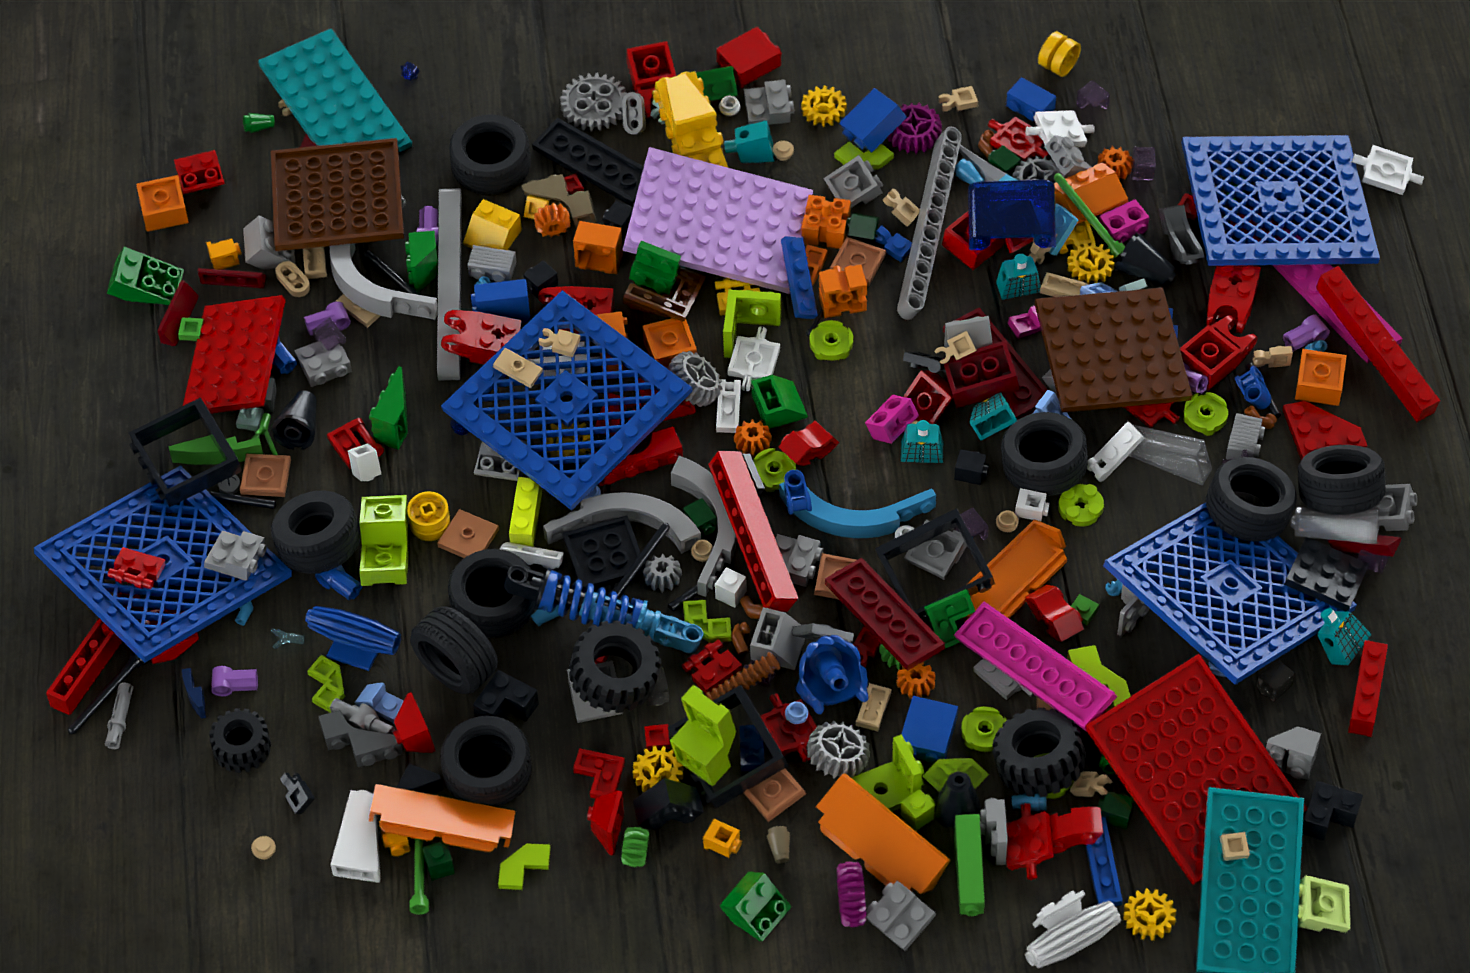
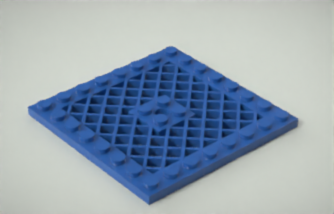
M1348 135L1182 138V148L1208 266L1379 263L1380 256L1356 163H1352L1354 156ZM1300 158L1301 160L1305 161L1306 163H1305V164H1302L1301 162H1299V161H1297V160ZM1321 158L1322 160L1326 161V163L1324 164L1320 162L1318 159ZM1217 159L1218 161L1222 162V164L1219 165L1214 161ZM1238 159L1241 162H1243V164L1240 165L1235 160ZM1259 159L1264 163L1260 164L1256 160ZM1277 159H1280V160H1282V161L1285 162V163H1284V164H1281L1280 162H1278V161H1276V160H1277ZM1271 166L1272 168L1276 169V171L1273 172L1272 170L1268 169V167ZM1292 166L1293 168L1297 169V171L1294 172L1293 170L1289 169V167ZM1313 166L1314 168H1316V169H1318V170H1317V171H1314V170H1312V169L1309 168V167ZM1227 167H1230V168H1232V169L1235 170V171L1232 173L1231 171L1227 170L1226 168H1227ZM1248 167H1251V168H1253V169L1256 170V171L1252 172V171H1250V170L1247 169V168H1248ZM1324 173L1328 175L1330 178L1327 179L1324 176H1322V174ZM1220 174V175H1222L1223 177H1225L1226 179H1225V180H1222L1221 178L1218 177V175ZM1241 174L1245 176L1247 179L1244 180L1240 178L1239 175ZM1260 174H1263L1264 176L1267 177V179L1265 180V179H1263L1262 177H1260L1259 175H1260ZM1281 174H1284L1285 176H1287V177H1289V178L1286 180L1285 178L1281 177L1280 175H1281ZM1302 174H1305V175H1307V176L1310 177V178L1306 179V178H1304V177L1301 176V175H1302ZM1316 181V182L1320 183L1321 186L1319 187V186H1317L1316 184H1314L1313 182ZM1233 182L1238 186L1235 188L1230 183ZM1328 188V189H1330L1331 191H1333L1334 193L1331 194V193L1327 192L1326 189ZM1245 189V190L1248 191L1250 194L1247 195V194H1245L1244 192H1242V190ZM1305 189H1308V190L1312 191L1313 193H1312V194H1309L1308 192H1306V191H1304V190H1305ZM1222 190H1225L1226 192H1228V193H1230V194L1225 195V194L1222 193L1221 191H1222ZM1320 196L1321 198L1325 199V201L1322 202L1321 200L1317 199V197ZM1236 197V198H1238L1239 200H1241V202L1238 203V202L1235 201L1233 198ZM1248 204L1249 206H1251V207L1254 208V209L1251 211L1250 209L1246 208L1245 206ZM1312 204L1313 206L1317 207V209L1314 210L1308 205ZM1330 204H1333V205H1335V206L1338 207V208L1335 210L1334 208H1332V207L1329 206V205H1330ZM1228 205L1229 207H1231V208H1233V209L1230 211V210H1228L1227 208H1225L1224 206ZM1323 211L1330 216L1326 217L1322 215L1321 212ZM1239 212V213H1241L1242 215H1244L1245 217H1244V218H1241L1240 216H1238V215H1236V214ZM1315 219L1316 221L1320 222L1321 224H1320V225H1317V224H1315V223L1312 222V221ZM1336 219V220H1338L1339 222H1341L1342 224L1339 225V224L1335 223L1333 220ZM1231 220V221L1234 222L1236 225L1233 226V225L1229 224L1228 221ZM1252 220L1255 223H1257V225L1254 226L1253 224L1249 223V221ZM1274 220L1278 223V225L1276 226L1272 224L1270 221ZM1292 220H1295V221H1297V222L1300 223V224L1297 226L1296 224L1292 223L1291 221H1292ZM1285 227V228H1287L1288 230H1290L1291 232H1290V233H1287V232H1285V231L1282 230V229ZM1306 227L1310 229L1312 232L1309 233L1305 231L1304 228ZM1328 227L1329 229L1333 230V232L1330 233L1329 231L1325 230V228ZM1244 228L1248 231V233L1245 234L1240 229ZM1262 228H1265V229H1267V230L1270 231V232L1267 234V233H1265L1264 231H1262L1261 229H1262ZM1255 235L1256 237L1260 238L1261 240L1258 242L1257 240H1255V239L1252 238V237ZM1276 235L1280 237L1282 240L1278 241L1274 238V236ZM1298 235L1301 238H1303V240L1300 241L1297 238H1295V236ZM1319 235L1323 237L1324 240L1322 241L1318 239L1316 236ZM1338 235H1341V236H1343V237L1346 238V239L1343 241L1342 239L1338 238L1337 236H1338ZM1235 236L1240 240L1237 242L1233 240L1231 237Z
M562 290L441 405L442 411L570 510H573L693 391L689 384ZM544 328L554 331L555 334L558 333V329H570L571 333H574L575 329L581 333L579 334L580 341H586V347H577L574 356L571 357V361L559 362V356L564 355L552 352V349L543 350V347L539 345V338H549L543 335ZM590 341L597 346H590ZM539 345L540 350H534ZM504 348L527 360L528 358L540 357V363L536 365L543 368V372L534 384H541V390L529 391V387L525 386V391L514 392L513 386L524 384L511 377L504 379L507 375L493 368L494 362ZM602 353V359H590V354ZM606 353L613 358H606ZM587 354V360L575 361V355ZM555 356L556 362L544 363V357ZM618 365L619 371L607 372L606 366ZM622 365L629 370L622 371ZM603 366V372L591 373V367ZM587 367V373L575 374V368ZM572 368V374L569 373L567 370H564L560 374V369ZM556 369V376H544V370ZM635 377V383L623 384V378ZM638 377L641 378V379H642L643 381H645V382H644V383H639ZM619 378V384L607 385V379ZM603 379L604 386H592L591 380ZM581 381H588V386ZM551 383V384L545 389V384ZM510 386L509 393H498V387ZM492 389H494V394H488ZM651 389V396H639V390ZM623 391H635L636 397H624ZM608 392H620V398L608 399ZM597 393H604V399H599ZM565 395L573 397L569 402H563L561 398ZM529 398H535L536 404H530ZM514 399H526V405L514 406ZM510 400V406L498 407V401ZM494 401V407L483 408V402ZM646 403V404L640 409V404ZM636 404V410L624 411V405ZM620 405L621 411L609 412L608 406ZM605 406V413H593V407ZM589 408V414H583ZM542 411V417L530 418V412ZM546 411L552 416L546 417ZM526 412V418L514 419V413ZM510 413L511 420H499V414ZM495 414V420H493L488 415ZM625 418H631V419L625 424ZM609 419H621V425L609 426ZM605 420L606 426L593 427V421ZM590 421V427L578 428V422ZM558 423V430H546V424ZM574 423L573 429H562V424L569 428ZM542 424L543 431L531 432L530 425ZM515 426H527V432L515 433ZM504 427H511V433ZM606 433V440L594 441V434ZM610 433H616L610 438ZM578 435H590V441L578 442ZM574 436L575 442L563 443L562 437ZM559 437V443L547 444V438ZM543 438V444L531 445V439ZM527 439V445L521 440ZM591 448V455H579V449ZM575 449V456L563 457V450ZM547 451H559V457L547 458ZM536 452H543V457ZM586 462V463L579 469V463ZM576 463V470H564L563 464ZM560 464V470L553 465Z
M181 466L161 476L168 489L192 477ZM148 483L34 547V554L144 663L292 577V570L268 548L264 557L259 558L255 573H251L247 581L204 568L207 554L214 546V544H209L210 540L216 541L222 531L241 536L243 531L251 533L206 489L181 501L180 505L169 507L165 500H160L155 490L158 488L157 485L152 486L151 483ZM150 511L162 512V514L150 515ZM166 512L178 513L177 517L166 516ZM182 514L194 515V517L183 518ZM132 521L144 522L143 526L132 525ZM148 523H157L160 525L159 527H151L148 526ZM164 524L176 525L175 529L164 528ZM180 526H190L192 528L191 530L180 529ZM196 527L208 528L207 532L195 531ZM114 532H124L125 536H117L113 534ZM130 533L141 534V538L129 537ZM146 535H157V539L145 537ZM178 537L190 538L189 542L177 541ZM194 539L205 540V543H195L193 541ZM95 542L107 543L106 547L95 546ZM111 544H123L124 548H127L128 545L139 546V549L131 550L168 561L158 580L154 581V585L157 588L152 587V589L143 587V589L135 587L134 584L131 586L120 585L119 582L115 584L104 583V579L115 580L107 576V567L114 568L115 561L114 559H109V555L118 556L122 549L111 547ZM201 551L203 555H194L191 552ZM77 552L88 553V557H81L76 555ZM93 554L104 555V559L92 557ZM195 563H200L201 567H195ZM98 566L102 567V570H90V567ZM187 575H198L199 579H189ZM203 576L215 577V581L203 580ZM219 578H231V582L219 581ZM169 585L181 586L180 590L169 589ZM185 587H196L197 591H186ZM201 588L213 589V593L201 592ZM118 593L130 594L129 598L118 597ZM134 594L146 595V599L134 598ZM159 596L162 597V601L150 600V597ZM167 597L179 598L178 602L166 601ZM183 599L195 600L194 604L182 603ZM132 607L144 608L143 611H132ZM148 608L160 609V613L148 612ZM164 610H176V614H166ZM146 620L158 621L157 625L145 624Z
M1205 502L1105 560L1103 567L1233 684H1237L1316 635L1325 623L1320 616L1325 609L1332 608L1334 612L1345 611L1284 585L1298 553L1279 536L1266 541H1248V544L1240 543L1238 540L1241 539L1229 535L1215 524L1209 515ZM1207 534L1215 535L1217 538L1207 537ZM1223 537L1231 538L1232 541L1223 540ZM1192 543L1202 544V547L1193 546ZM1208 546L1217 547V550L1210 549ZM1223 548L1233 550V552L1223 551ZM1239 551L1246 552L1248 555L1239 554ZM1177 552L1187 553V556L1179 555ZM1193 554L1202 556V558L1193 557ZM1255 554L1263 555L1264 558L1255 557ZM1208 557L1216 558L1218 561L1209 560ZM1162 560L1172 562V565L1162 563ZM1178 563L1185 564L1187 567L1178 566ZM1240 563L1249 564V567L1241 566ZM1193 566L1202 567L1203 570L1193 569ZM1255 566L1265 567V570L1255 568ZM1271 568L1278 569L1280 572L1271 571ZM1147 569L1154 570L1156 573L1147 572ZM1162 572L1171 573L1172 576L1162 575ZM1178 575L1188 576V579L1178 578ZM1256 577L1264 578L1266 581L1256 580ZM1272 580L1281 581V584L1272 583ZM1163 584L1173 585V588L1163 587ZM1179 587L1188 588L1189 591L1180 590ZM1195 590L1204 591V594L1195 592ZM1273 592L1282 593V596L1274 595ZM1288 594L1298 596V599L1288 597ZM1304 597L1312 598L1313 601L1304 600ZM1179 598L1189 600V603L1179 601ZM1195 601L1205 603V606L1195 604ZM1258 601L1267 602V605L1259 604ZM1352 602L1348 612L1351 613L1355 610L1357 606L1355 602ZM1211 604L1220 605L1221 608L1211 607ZM1274 604L1283 605V608L1274 606ZM1289 606L1297 607L1299 610L1289 609ZM1243 610L1252 611V614L1244 613ZM1196 613L1206 615V618L1196 616ZM1259 613L1268 614V617L1261 616ZM1274 615L1284 617V620L1274 618ZM1212 616L1221 617V620L1212 619ZM1228 619L1237 620V623L1228 622ZM1244 622L1253 623V626L1245 625ZM1259 624L1269 626V629L1259 627ZM1212 628L1222 629V632L1213 631ZM1228 631L1238 632V635L1228 634ZM1244 633L1254 635V638L1245 637ZM1229 643L1239 644V647L1229 646Z

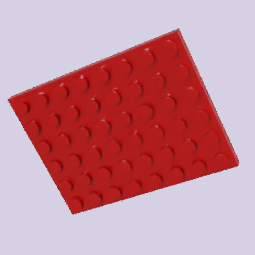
M1200 654L1085 725L1086 731L1192 885L1202 880L1207 790L1209 787L1300 798ZM1305 804L1303 813H1305L1308 810Z

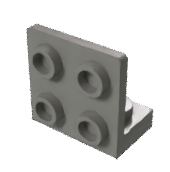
M1123 584L1121 599L1126 606L1120 611L1117 634L1120 637L1126 632H1131L1140 616L1144 617L1150 609Z

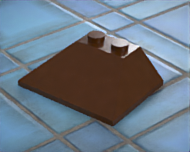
M679 266L675 284L669 295L665 293L658 294L653 288L638 286L633 281V283L629 284L624 294L623 304L634 310L685 321L706 276Z

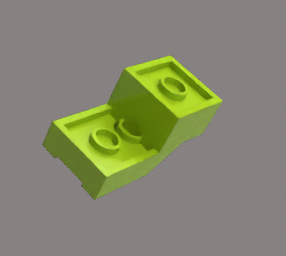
M407 495L362 497L359 521L362 542L359 571L361 586H372L375 583L407 584L409 522Z
M1095 645L1068 650L1067 660L1117 695V698L1105 710L1106 712L1131 697L1126 680L1101 665Z
M693 685L681 698L688 721L674 735L670 742L677 761L713 787L731 767L728 753L734 740L736 729L730 711L723 705H717L704 696L703 691Z

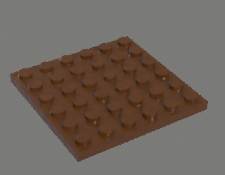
M397 138L271 151L275 251L404 238Z
M1163 288L1038 298L1035 300V308L1062 413L1191 401L1192 392Z

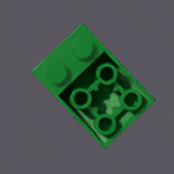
M123 247L115 260L107 294L125 301L169 305L182 280L184 269Z
M398 366L395 374H391L386 390H382L377 406L371 409L369 415L372 423L371 431L373 432L375 442L398 450L408 434L406 391L402 367Z

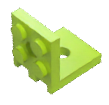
M751 290L728 291L723 329L724 357H732L737 323L781 325V293Z
M899 735L893 738L892 762L856 775L852 779L889 810L895 811L901 808L902 800L918 789L921 790L924 769L921 762L915 760L910 742H906L903 736ZM878 787H884L887 792L879 795L874 790Z

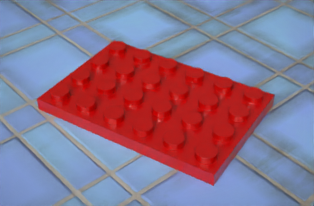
M282 295L204 307L202 316L204 322L201 327L200 339H197L183 406L200 397L210 413L264 406L286 301Z

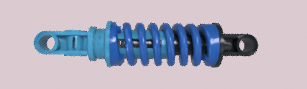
M514 565L508 570L504 582L505 590L510 594L535 601V610H546L548 613H552L556 606L559 605L558 615L560 617H564L568 609H570L569 617L572 621L582 616V624L587 625L590 620H593V625L597 627L600 622L608 621V624H611L613 621H620V624L625 625L630 623L633 624V628H641L645 631L644 635L646 637L649 635L654 642L685 653L696 652L702 640L703 631L698 625L679 620L673 616L661 614V611L658 610L656 612L647 609L646 600L642 601L632 598L631 603H629L627 595H623L618 600L617 592L611 591L606 596L604 587H600L597 592H594V585L592 583H588L584 591H581L582 581L580 579L575 580L572 587H570V576L566 575L561 580L562 574L551 570V568H548L545 574L520 565Z

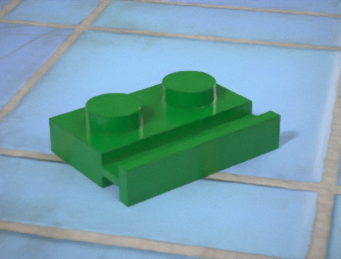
M733 66L696 72L697 77L702 79L704 90L702 91L704 96H708L709 101L723 99L726 96H738Z

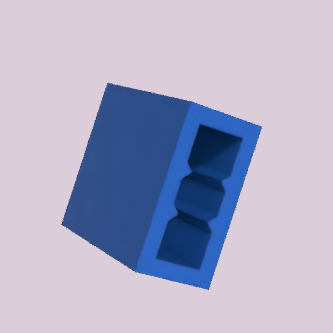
M874 88L839 124L844 129L842 133L848 140L852 141L854 139V143L860 149L866 148L872 153L907 116L895 102Z
M526 279L474 285L475 293L471 294L473 311L521 320V323H527L531 320Z
M917 696L912 697L901 735L906 742H910L914 751V758L925 760L930 764H934L938 759H946L958 717V706Z

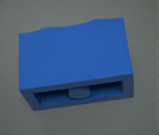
M1021 77L1007 92L1006 106L1012 111L1027 117L1030 121L1035 122L1034 116L1036 112L1055 110L1056 96Z

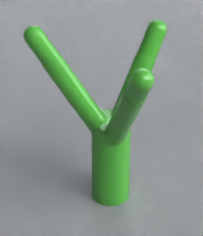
M263 413L259 429L255 432L252 439L264 434L272 454L278 455L268 432L271 415Z

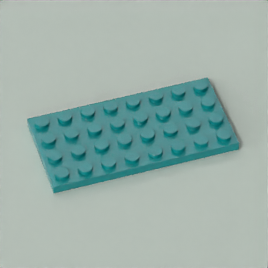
M328 29L258 60L264 74L310 140L316 145L322 146L397 138L398 153L412 147V141L332 29Z
M1208 788L1196 963L1197 973H1295L1304 798ZM1245 832L1249 857L1224 861L1220 840L1221 835Z

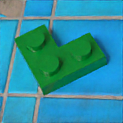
M966 589L924 607L933 632L945 643V648L960 642L954 636L958 631L955 620L976 612L969 592Z

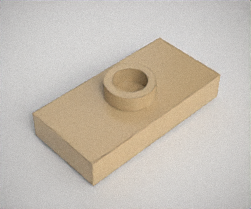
M304 248L305 276L308 279L327 277L325 248Z
M1046 272L1040 287V293L1053 297L1080 295L1081 286L1088 285V283Z
M344 294L336 300V302H342L347 313L367 328L381 316L359 307Z
M504 348L493 364V368L529 388H532L543 372V368L507 348Z
M869 683L867 688L869 698L867 702H863L861 705L856 726L879 731L892 689Z

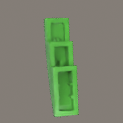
M211 436L168 446L173 463L199 465L220 464L225 461ZM235 436L226 438L239 462L245 461L246 454H263L259 437L237 443Z

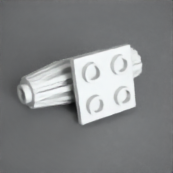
M1082 890L1077 894L1074 891L1066 894L1061 898V901L1056 903L1057 905L1052 902L1043 907L1042 911L1036 915L1038 918L1033 923V926L1036 928L1043 925L1048 930L1027 946L1028 952L1025 953L1029 964L1041 968L1066 959L1098 941L1121 922L1120 914L1114 904L1107 901L1082 910L1081 898L1085 895Z

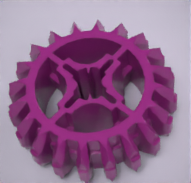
M912 102L909 106L902 104L901 110L907 118L887 137L888 142H892L893 147L898 146L899 151L905 149L907 154L910 151H914L917 154L918 150L925 153L926 148L932 149L933 144H935V141L942 133V123L939 114H936L934 109L929 110L928 105L922 107L920 102L918 105H913Z
M852 861L839 864L837 867V888L841 922L844 927L864 925L866 922V901L862 867L859 862L852 863Z

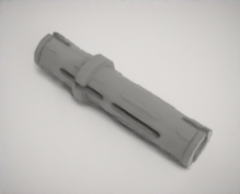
M129 683L119 684L112 717L107 724L108 734L105 746H108L110 749H118L120 747L121 736L126 729L125 719L133 691V686H130L131 684Z

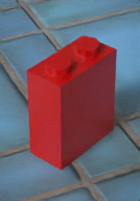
M758 27L716 48L717 63L722 68L733 66L735 82L740 88L781 66L782 52L780 48L774 45L768 35Z

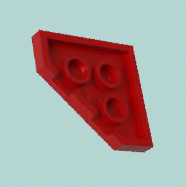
M1306 401L1283 405V413L1301 460L1311 451L1327 446L1355 445L1365 448L1368 446L1361 428Z

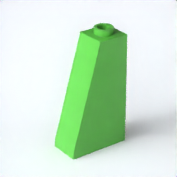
M955 815L954 845L959 913L976 916L984 914L980 815Z

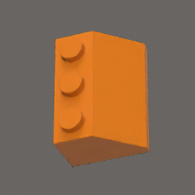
M1104 163L1096 164L1089 169L1065 178L1095 217L1128 203V197L1116 172ZM1058 183L1051 184V200L1071 212L1079 220L1077 224L1086 221L1087 219Z

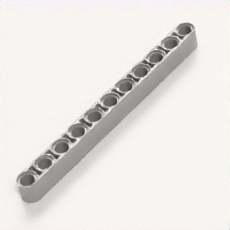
M947 127L935 141L897 307L898 314L906 320L914 318L925 304L962 139L960 131L955 127Z
M461 188L439 189L438 381L460 380L461 356L447 352L441 346V340L444 336L460 334L459 331L445 324L444 315L451 310H461ZM451 317V318H450V319H453V320H460L459 318H456V317ZM447 342L449 345H456L455 343Z

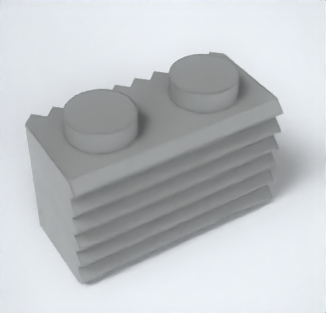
M473 245L468 262L469 276H473L476 279L485 276L496 282L511 281L517 262L516 251Z
M1236 413L1227 448V460L1239 457H1259L1261 445L1257 444L1258 439L1263 440L1265 427L1261 426L1262 418Z

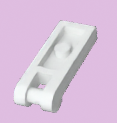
M720 379L722 381L720 385L723 389L720 390L721 394L718 396L716 432L736 433V428L739 426L741 380L726 382V380Z
M1127 422L1094 457L1088 460L1087 469L1095 473V478L1099 482L1104 481L1145 438L1130 422ZM1104 461L1106 465L1101 468L1099 465Z
M510 542L503 543L500 550L516 554L527 565L535 563L547 569L559 568L564 555L563 552Z

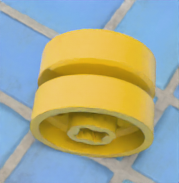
M1056 31L1043 44L1038 56V64L1048 70L1051 69L1053 73L1060 77H1064L1077 62L1081 45Z
M427 491L415 495L410 500L407 513L410 530L413 535L424 541L440 539L450 524L446 499L436 492Z

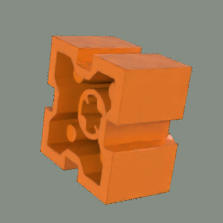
M808 195L806 215L804 214L801 227V236H803L804 244L818 246L819 242H825L827 247L840 249L846 239L847 218L851 216V200L834 198L833 202L826 201V197Z
M861 264L844 267L843 271L837 265L832 269L819 272V300L824 318L840 316L841 312L849 311L850 314L867 311V299L865 296L867 295V282Z

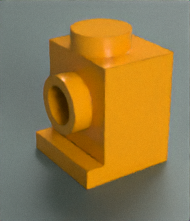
M233 239L223 240L215 244L206 242L214 269L221 270L240 264L238 255H241V250L238 242L234 243Z
M716 819L712 821L703 837L704 849L713 850L728 858L732 852L736 854L739 851L742 843L740 840V830Z
M380 826L385 848L390 847L392 856H401L406 852H410L407 837L385 833L382 830V826Z

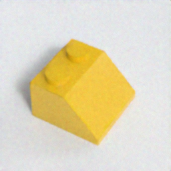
M483 199L472 214L463 245L472 249L473 245L508 250L522 231L520 214Z

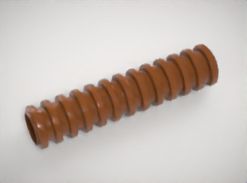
M767 652V656H761L760 661L755 660V664H749V668H743V672H737V676H731V680H725V684L718 685L719 688L716 689L714 687L711 693L708 691L706 697L713 701L739 685H742L744 690H749L751 685L755 686L757 681L761 682L762 678H767L769 673L774 674L775 669L780 670V664L773 653Z

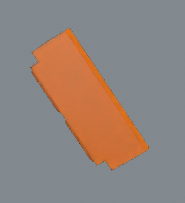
M1035 519L987 564L995 584L984 593L978 592L971 596L975 611L983 602H986L1004 616L1010 618L1026 603L1025 596L1031 594L1034 590L1040 589L1067 563L1068 560L1063 550L1066 544L1061 530ZM981 571L967 584L983 577ZM969 614L960 619L966 622L972 614Z
M846 773L838 778L816 806L824 813L818 821L821 824V832L853 859H863L866 870L885 886L889 883L895 884L898 880L911 892L915 889L920 894L926 893L934 889L950 862L949 858Z
M376 784L368 821L373 822L374 814L381 815L379 826H382V830L385 833L431 841L436 836L441 837L442 842L447 845L492 852L494 848H497L499 838L505 839L504 847H509L515 811Z

